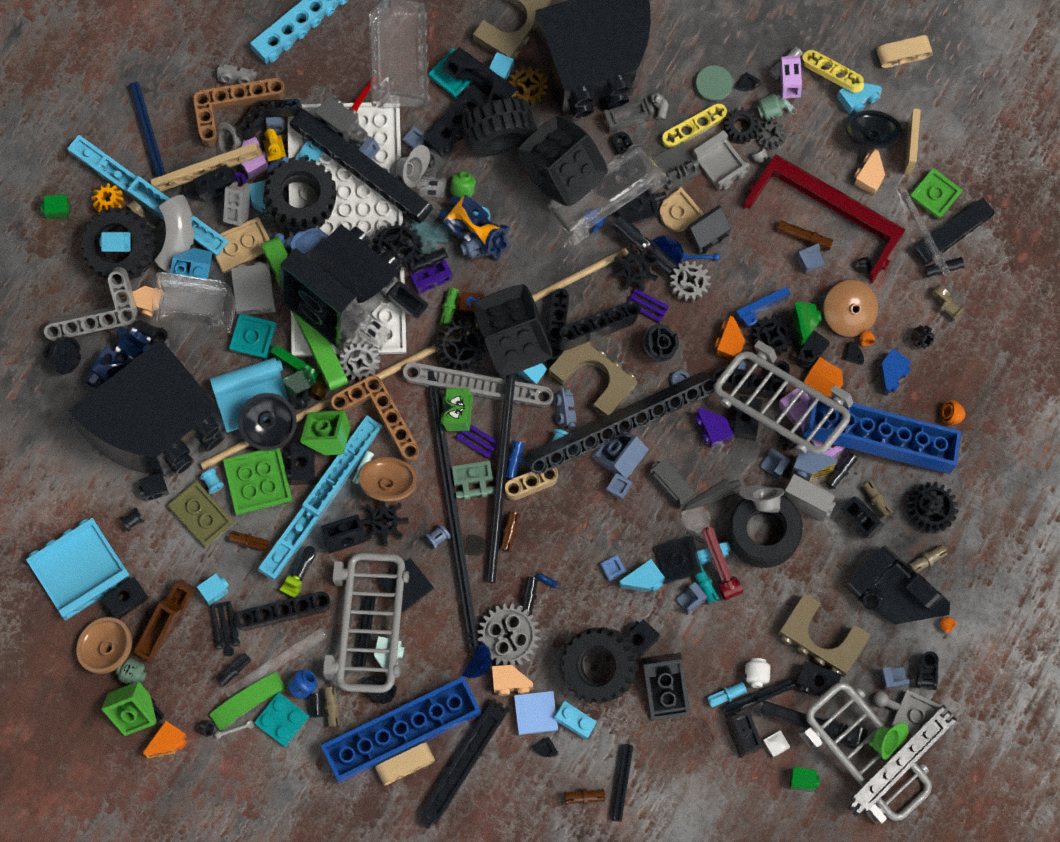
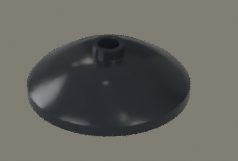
M865 110L849 117L846 123V132L855 143L862 147L885 149L895 145L900 140L902 127L889 114Z
M261 393L251 397L243 405L239 414L238 424L241 435L248 444L254 448L268 451L278 449L290 441L296 430L297 419L292 405L284 397L274 393ZM264 417H270V422H263Z

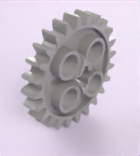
M503 604V609L496 606V612L489 610L491 616H484L486 623H480L484 627L483 630L478 631V633L483 634V637L478 638V641L484 642L480 649H487L484 655L488 656L491 654L489 660L494 661L497 659L496 665H500L502 661L504 666L510 662L515 667L516 661L523 665V658L529 661L528 654L535 655V652L532 650L533 647L539 648L535 644L536 641L541 640V638L536 636L541 630L535 629L539 622H532L535 615L528 616L530 612L528 609L522 612L523 606L519 605L517 609L515 604H511L510 609L507 604ZM517 617L519 624L512 628L510 622L513 618ZM503 619H505L508 631L513 633V635H511V639L514 645L516 646L517 651L513 650L511 640L506 638L508 632L502 623ZM496 625H499L501 627L500 634L495 636L493 634V628ZM524 635L526 637V643L520 646L518 644V638ZM503 643H507L509 647L506 653H501L500 651Z

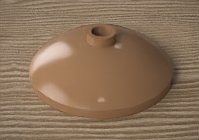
M845 280L837 283L828 291L824 299L823 314L825 321L835 333L846 337L859 336L863 331H868L873 326L878 315V301L875 293L868 285L857 280ZM856 305L857 311L853 312V307Z
M392 457L373 459L366 463L359 473L361 489L368 496L380 501L391 502L401 500L409 496L417 484L415 470L405 461Z
M105 617L95 620L83 630L78 639L76 651L80 664L86 670L95 674H105L114 671L124 663L131 651V632L119 619Z

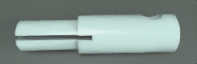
M366 451L352 480L353 483H359L360 470L366 463L371 461L374 456L373 453Z

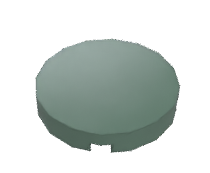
M717 65L702 69L696 79L697 92L704 100L710 102L722 101L729 96L733 87L730 73L725 68Z

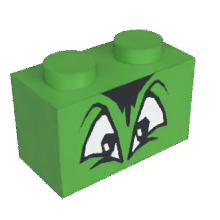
M446 388V395L443 396V406L445 409L444 413L441 414V423L447 431H470L473 395L469 388Z

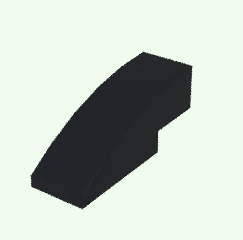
M401 281L385 298L415 319H418L429 306L425 300Z

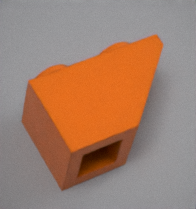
M730 316L728 321L724 320L721 331L724 332L722 338L718 337L714 348L717 349V356L732 361L742 352L745 339L735 318Z

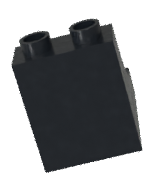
M342 224L314 249L303 254L295 248L280 264L281 303L337 349H340L383 302L398 284L400 271L397 270L400 263L392 254L385 250L380 254L376 253L368 246L371 240L361 229L353 227L349 231Z

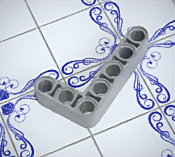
M116 267L108 276V284L114 306L53 319L44 329L45 337L49 340H56L62 336L72 337L131 324L136 318L138 310L127 271L122 267ZM119 274L122 277V281H116L113 275ZM118 293H125L127 295V299H121ZM123 311H130L132 317H126ZM105 315H111L114 321L106 320ZM87 319H93L95 325H89ZM68 323H75L77 329H71ZM50 327H56L58 329V333H53L50 330Z

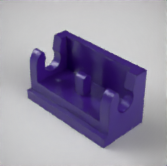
M444 259L441 263L431 268L429 267L418 273L410 274V279L419 295L453 280V276Z

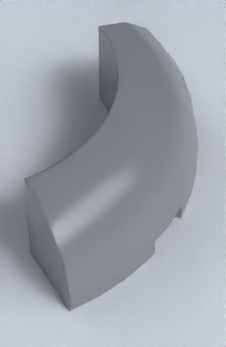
M184 195L172 197L159 206L165 220L166 236L163 248L154 261L169 274H173L170 273L173 255L190 250V246L194 241V229H192L191 221L193 216Z

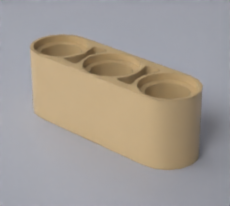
M927 35L884 44L876 49L883 68L925 59L933 54Z
M556 468L547 471L554 474L552 479H546L544 477L545 473L538 475L532 471L511 479L505 485V496L509 500L515 501L551 487L557 482L558 471ZM529 479H533L537 484L531 487L526 482ZM512 486H515L519 489V491L515 494H512L508 491V489Z
M422 743L382 762L375 769L382 784L385 786L428 766L435 759L428 744Z

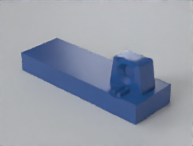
M788 287L737 310L735 317L738 323L742 321L747 328L757 324L756 314L789 299L790 291Z

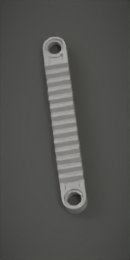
M408 363L404 366L403 377L409 383L423 385L428 388L429 386H435L441 390H446V388H469L473 396L477 395L479 397L504 401L506 379L419 363ZM411 368L418 371L417 376L414 378L407 375V371ZM428 371H434L436 381L428 380ZM515 381L513 402L516 404L548 407L553 402V392L548 387ZM540 393H547L549 400L546 402L540 401L538 398Z

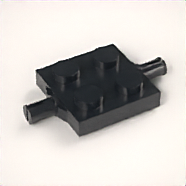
M648 181L613 191L612 196L615 207L604 209L606 217L614 214L618 216L623 215L635 225L660 217L657 201L667 199V194L665 191L654 194L650 189Z

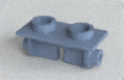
M562 388L554 394L553 399L557 410L556 422L561 430L567 426L569 429H572L577 424L575 410L568 409L575 407L573 393Z

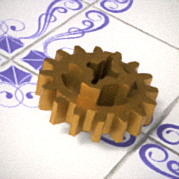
M523 66L521 72L516 69L515 75H510L511 81H508L519 89L515 98H521L531 103L532 106H534V101L541 103L540 97L545 98V92L548 91V86H546L548 80L543 79L544 73L538 74V68L532 71V66H529L528 70H525Z

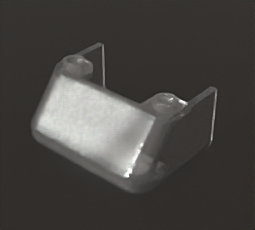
M164 272L156 273L152 302V313L155 323H159L160 318H165L171 314V311L207 316L211 324L216 326L224 325L226 333H231L237 304L228 283Z

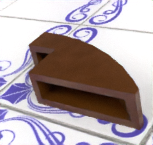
M182 579L175 582L168 597L159 602L134 650L135 654L149 662L154 659L185 612L197 588Z

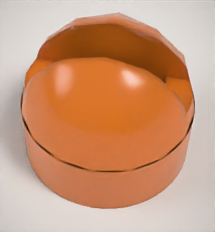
M865 330L860 334L861 346H871L876 342L871 331Z
M949 616L942 618L939 622L940 628L946 634L957 624Z

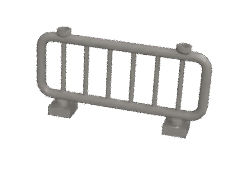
M759 340L754 345L757 355L749 351L739 353L714 384L715 393L721 398L720 403L726 408H729L731 405L735 406L797 444L796 449L803 454L807 450L814 454L826 452L850 421V413L847 408H850L854 403L851 394L834 385L830 390L833 400L773 365L777 359L774 349ZM749 359L753 361V366L730 395L722 390V385L742 360ZM758 365L770 371L745 404L733 397ZM772 374H775L785 381L759 413L748 405ZM790 383L800 390L774 422L763 414L784 387ZM803 392L814 397L815 400L791 431L779 425V422ZM818 401L831 407L806 440L794 434ZM834 410L842 414V420L821 446H814L809 443Z
M356 553L349 559L347 568L344 567L343 562H334L333 582L335 586H343L344 580H346L338 662L335 661L333 655H325L323 675L326 680H334V674H337V684L345 691L383 693L392 688L395 677H400L401 668L400 665H396L403 586L404 583L409 582V571H405V562L398 555ZM360 560L395 562L397 564V575L354 573L355 564ZM354 577L396 578L395 593L353 591ZM352 595L395 597L393 612L351 610ZM350 614L393 616L392 631L349 629ZM348 633L391 634L390 649L347 647ZM347 651L389 653L388 668L345 666ZM345 670L388 672L387 681L383 685L349 684L344 680Z
M839 682L833 685L810 706L806 717L811 728L803 729L799 735L811 749L818 748L824 742L862 787L867 782L862 774L881 757V754L876 755L860 771L856 769L849 759L875 735L878 728L885 727V725L863 701L865 694L860 688L857 687L854 690L849 684ZM844 690L851 699L820 726L814 718L815 712L838 691ZM854 701L864 714L833 741L823 729ZM867 716L877 729L849 755L845 756L836 744ZM915 762L910 767L915 774L885 802L880 798L876 805L874 804L866 812L875 825L882 824L887 819L886 816L894 821L903 820L929 796L932 785L929 777L926 775L929 770L923 763L918 765ZM918 777L924 784L923 791L901 812L894 813L888 804Z

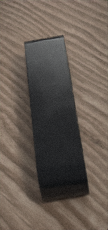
M982 198L913 249V253L926 266L989 220L996 212Z
M629 301L566 325L559 331L556 345L561 350H569L635 324L641 312V307L638 303Z
M316 592L242 610L237 614L236 621L241 630L249 631L327 612L331 607V600L326 592ZM320 598H325L327 600V604L324 606L317 605V601ZM300 603H307L308 608L301 611L298 609V605ZM286 607L289 609V612L286 615H280L279 610ZM262 612H269L270 616L268 619L262 620L260 619V614ZM243 617H250L251 621L248 624L244 625L240 622Z

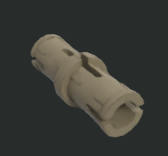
M872 480L869 483L866 482L862 488L871 499L870 503L875 505L883 519L886 518V515L887 517L890 516L893 510L885 501L884 494L879 492Z
M940 544L930 552L923 553L922 557L909 563L908 566L914 572H920L928 566H933L934 562L948 554L944 552L946 549Z
M336 687L323 688L326 705L324 710L327 713L328 728L339 727L338 709H340V706L337 704Z

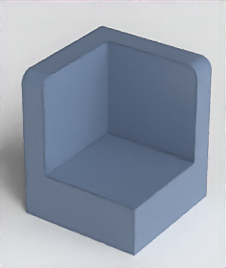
M819 243L798 252L797 260L805 274L825 265L819 252Z
M771 448L760 468L779 480L791 460Z
M694 582L676 601L687 614H690L706 601L707 596Z
M887 667L880 671L884 691L907 687L910 684L909 679L906 680L903 667L895 669Z

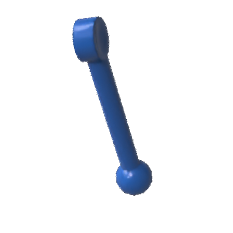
M683 253L681 254V260L714 259L717 261L720 259V255L718 253L714 255H687Z

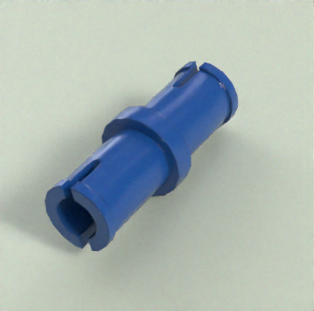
M513 440L510 457L507 460L506 479L508 480L517 477L519 465L522 464L521 456L525 443Z

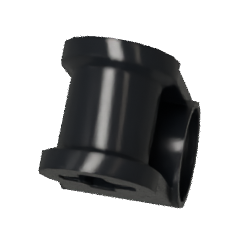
M814 331L800 351L797 358L798 365L802 368H810L826 350L830 341Z
M927 651L919 658L916 688L929 687L937 690L939 658L935 652ZM924 657H931L933 665H926Z

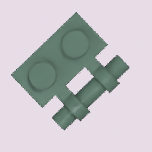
M490 461L452 466L455 487H463V491L456 492V499L464 498V500H468L470 497H487V495L495 493L494 486L486 487V482L493 481ZM480 483V488L469 490V484Z

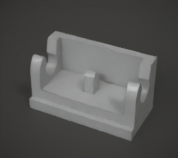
M234 182L229 187H225L223 222L241 226L249 218L251 184L245 183L243 186L238 187V182Z

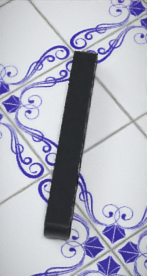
M301 109L290 121L289 125L293 130L309 142L312 141L311 143L314 146H317L318 149L415 222L421 224L433 210L429 202L305 109Z

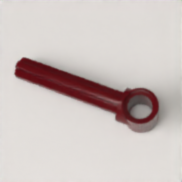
M712 526L702 529V534L721 579L718 585L719 591L726 601L742 594L743 589L738 578L730 573Z

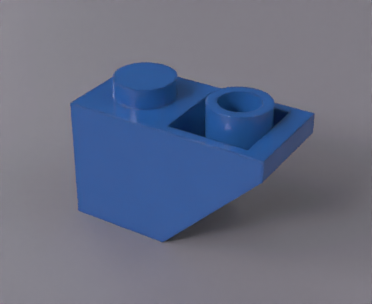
M894 348L880 366L883 392L886 396L890 391L894 393L900 385L898 382L900 378H905L911 371L909 366L912 361Z

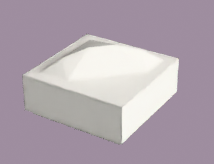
M781 730L763 740L773 758L790 748Z

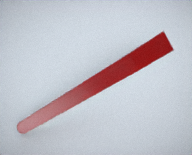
M381 71L374 75L351 107L356 113L381 74Z

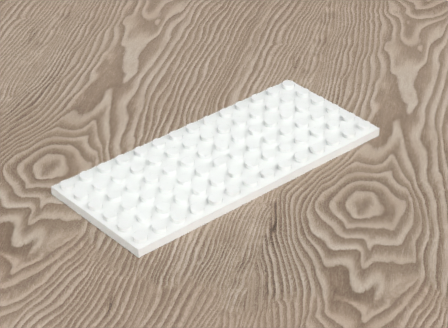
M343 103V106L349 110L354 103ZM361 103L357 111L359 124L368 133V136L375 139L380 147V150L372 160L395 177L397 163L401 159L400 103ZM302 104V108L314 117L316 110L321 106V104ZM292 116L288 117V158L295 157L296 160L298 153L307 140L289 125L290 121L295 117ZM352 140L350 144L359 149L360 147L355 145L357 142ZM323 152L316 164L318 166L320 164L326 167L325 172L330 171L332 180L336 183L335 190L337 195L330 218L325 220L324 225L321 227L317 225L316 228L321 229L329 236L340 224L349 231L353 227H358L370 238L371 242L368 246L372 248V245H374L372 240L377 238L375 235L376 231L381 232V226L387 229L388 222L391 226H394V222L397 221L398 225L401 226L403 212ZM302 182L289 184V205L296 208H307L316 203L318 196L311 186ZM294 230V233L290 232V236L295 235L299 230ZM397 234L391 235L388 238L392 239L396 237ZM399 240V243L396 244V246L394 245V247H395V253H396V250L399 249V247H401V246H400V240ZM382 247V250H385L392 254V252L390 250H387L386 247ZM404 254L400 255L398 259L403 258ZM403 266L399 274V281L405 284ZM384 299L344 345L349 347L350 341L357 344V340L360 339L362 344L365 340L368 341V346L374 344V350H378L379 355L407 354L405 312ZM291 311L292 355L295 357H313ZM374 320L381 325L380 329H377L372 324ZM369 328L376 333L375 338L368 333ZM331 344L336 356H340V351H344V345L337 349Z

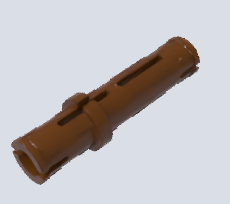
M780 220L777 227V232L806 241L811 246L819 243L820 247L829 251L834 239L824 237L816 231H808L783 220Z

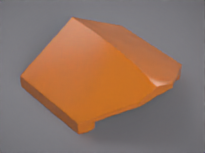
M819 357L803 383L825 396L832 397L830 390L833 386L836 385L839 388L843 386L842 370Z

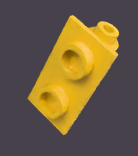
M267 129L265 131L266 140H263L268 162L285 157L286 153L281 135L277 136L275 130Z

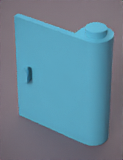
M271 358L209 378L227 433L239 429L238 419L243 405L257 394H278L290 403L280 373L284 371L280 360L276 361V358ZM264 417L263 421L269 420L270 417Z

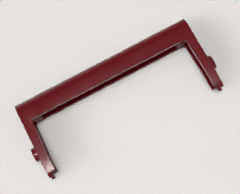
M775 154L758 182L754 181L749 189L751 193L746 199L743 208L746 209L748 207L751 209L772 177H776L881 238L888 244L870 273V283L873 284L882 269L885 271L890 263L888 258L906 229Z

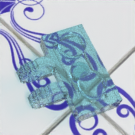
M413 221L412 230L417 229V235L422 237L420 241L423 243V247L420 248L423 251L422 255L426 252V242L433 243L431 253L437 251V244L448 245L450 232L444 224L431 222L419 224Z

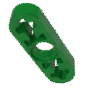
M273 344L268 351L276 360H280L281 363L310 382H314L319 375L311 366L276 344Z

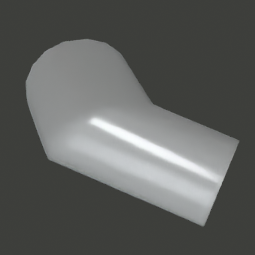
M654 93L651 96V100L658 109L656 118L658 120H665L669 104L663 95Z

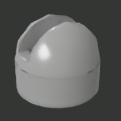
M764 147L755 150L751 154L757 163H763L768 157Z

